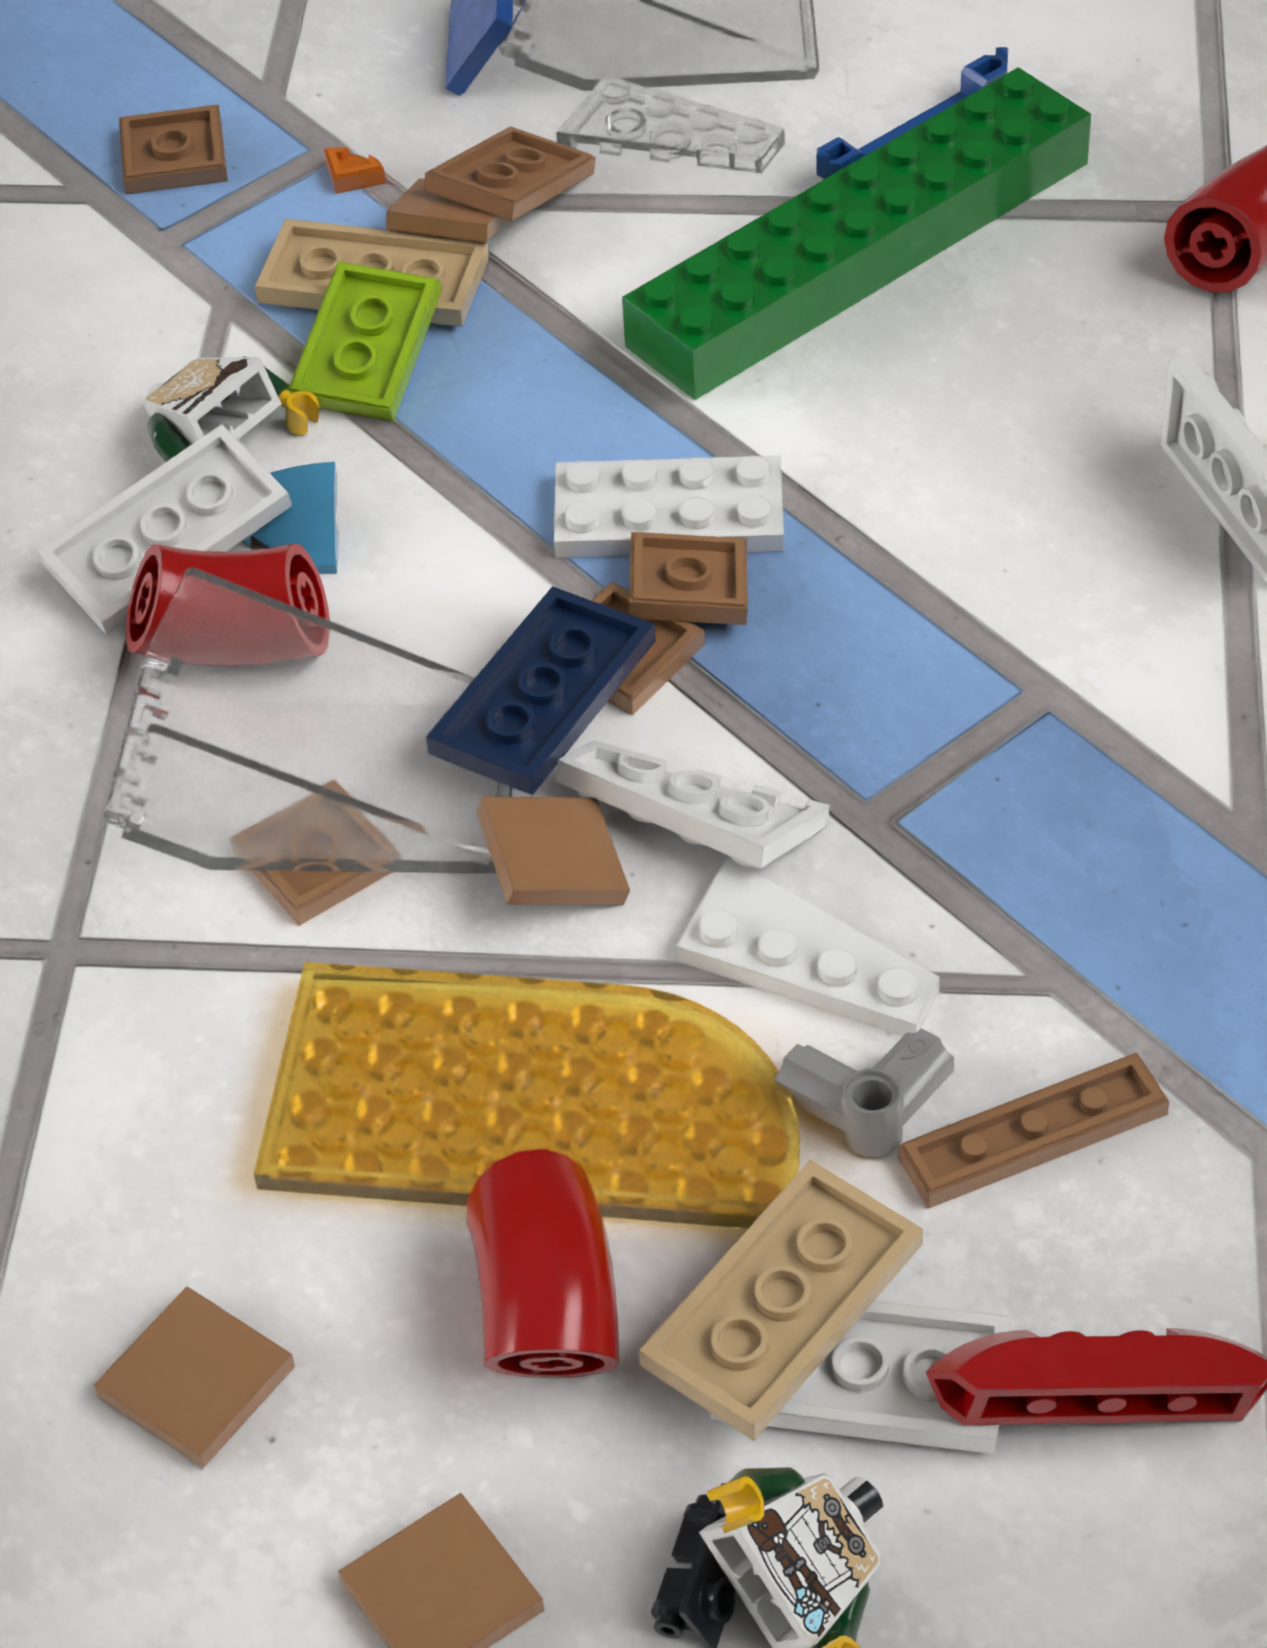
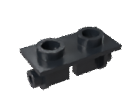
M702 1494L697 1496L695 1503L686 1506L683 1514L684 1518L671 1554L677 1563H692L691 1569L666 1568L656 1601L651 1609V1614L656 1619L654 1630L660 1635L671 1639H679L682 1637L684 1630H692L705 1648H717L724 1625L730 1620L734 1611L736 1590L699 1533L706 1526L726 1516L724 1507L718 1499L709 1501L708 1496Z

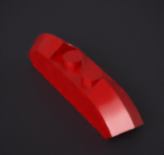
M1166 1328V1335H1154L1152 1332L1145 1330L1130 1331L1120 1336H1085L1076 1331H1064L1053 1334L1050 1337H1040L1029 1330L1000 1332L959 1346L935 1362L925 1372L940 1407L962 1425L1243 1421L1267 1390V1357L1246 1345L1219 1335L1180 1328Z

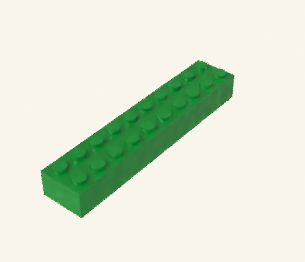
M1017 67L622 296L625 347L692 399L697 400L1087 165L1091 113Z

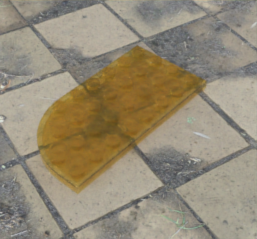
M304 962L254 1170V1178L258 1190L467 1206V1199L477 1178L495 1161L518 1151L547 1149L567 1155L584 1169L594 1191L602 1217L748 1229L800 1171V1134L791 1094L787 1088L774 1081L779 1071L770 1057L737 1025L719 1013L681 996L651 988L621 984Z

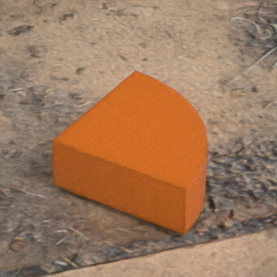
M347 147L324 149L325 163L336 194L386 183L384 168L375 157L368 155L369 158L367 159L359 155L350 154V148Z

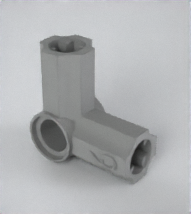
M922 1028L916 1033L907 1032L874 1068L860 1071L841 1063L809 1045L803 1047L797 1044L783 1059L780 1071L774 1079V1091L777 1096L842 1130L846 1146L855 1154L866 1158H879L889 1155L898 1149V1144L902 1142L903 1125L953 1073L954 1056L946 1050L939 1037Z

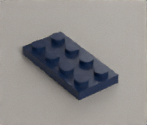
M552 586L426 736L428 754L533 795L557 766L558 759L565 756L655 643V624Z

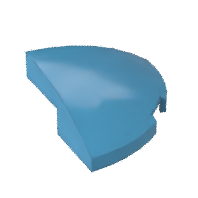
M335 461L295 466L271 472L270 474L289 493L292 506L251 534V536L259 541L265 549L288 544H300L309 553L319 574H337L339 533L336 520L337 472ZM251 536L243 540L247 546L252 545Z

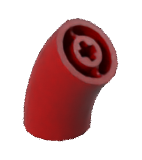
M1267 145L1242 158L1210 179L1192 193L1168 219L1164 235L1167 257L1176 272L1192 286L1208 292H1231L1246 285L1267 265Z
M152 544L146 551L137 570L131 590L126 620V644L129 652L194 662H252L297 657L324 651L329 643L330 635L329 607L324 586L316 565L309 553L300 544L232 552L198 551Z
M547 1149L518 1151L495 1161L477 1178L467 1199L466 1222L472 1238L480 1281L484 1366L494 1372L529 1378L584 1377L616 1369L619 1364V1329L612 1259L601 1210L584 1169L567 1155Z

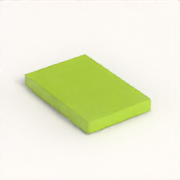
M338 261L288 391L291 393L297 391L313 393L317 397L319 408L394 422L442 292L440 279Z

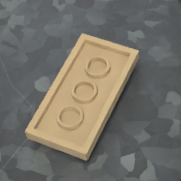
M285 219L256 282L257 303L319 310L337 262L341 261L440 279L442 292L430 323L463 327L489 260L488 242L483 244L390 230Z
M809 1160L639 1349L640 1366L755 1441L923 1245V1228L812 1160Z

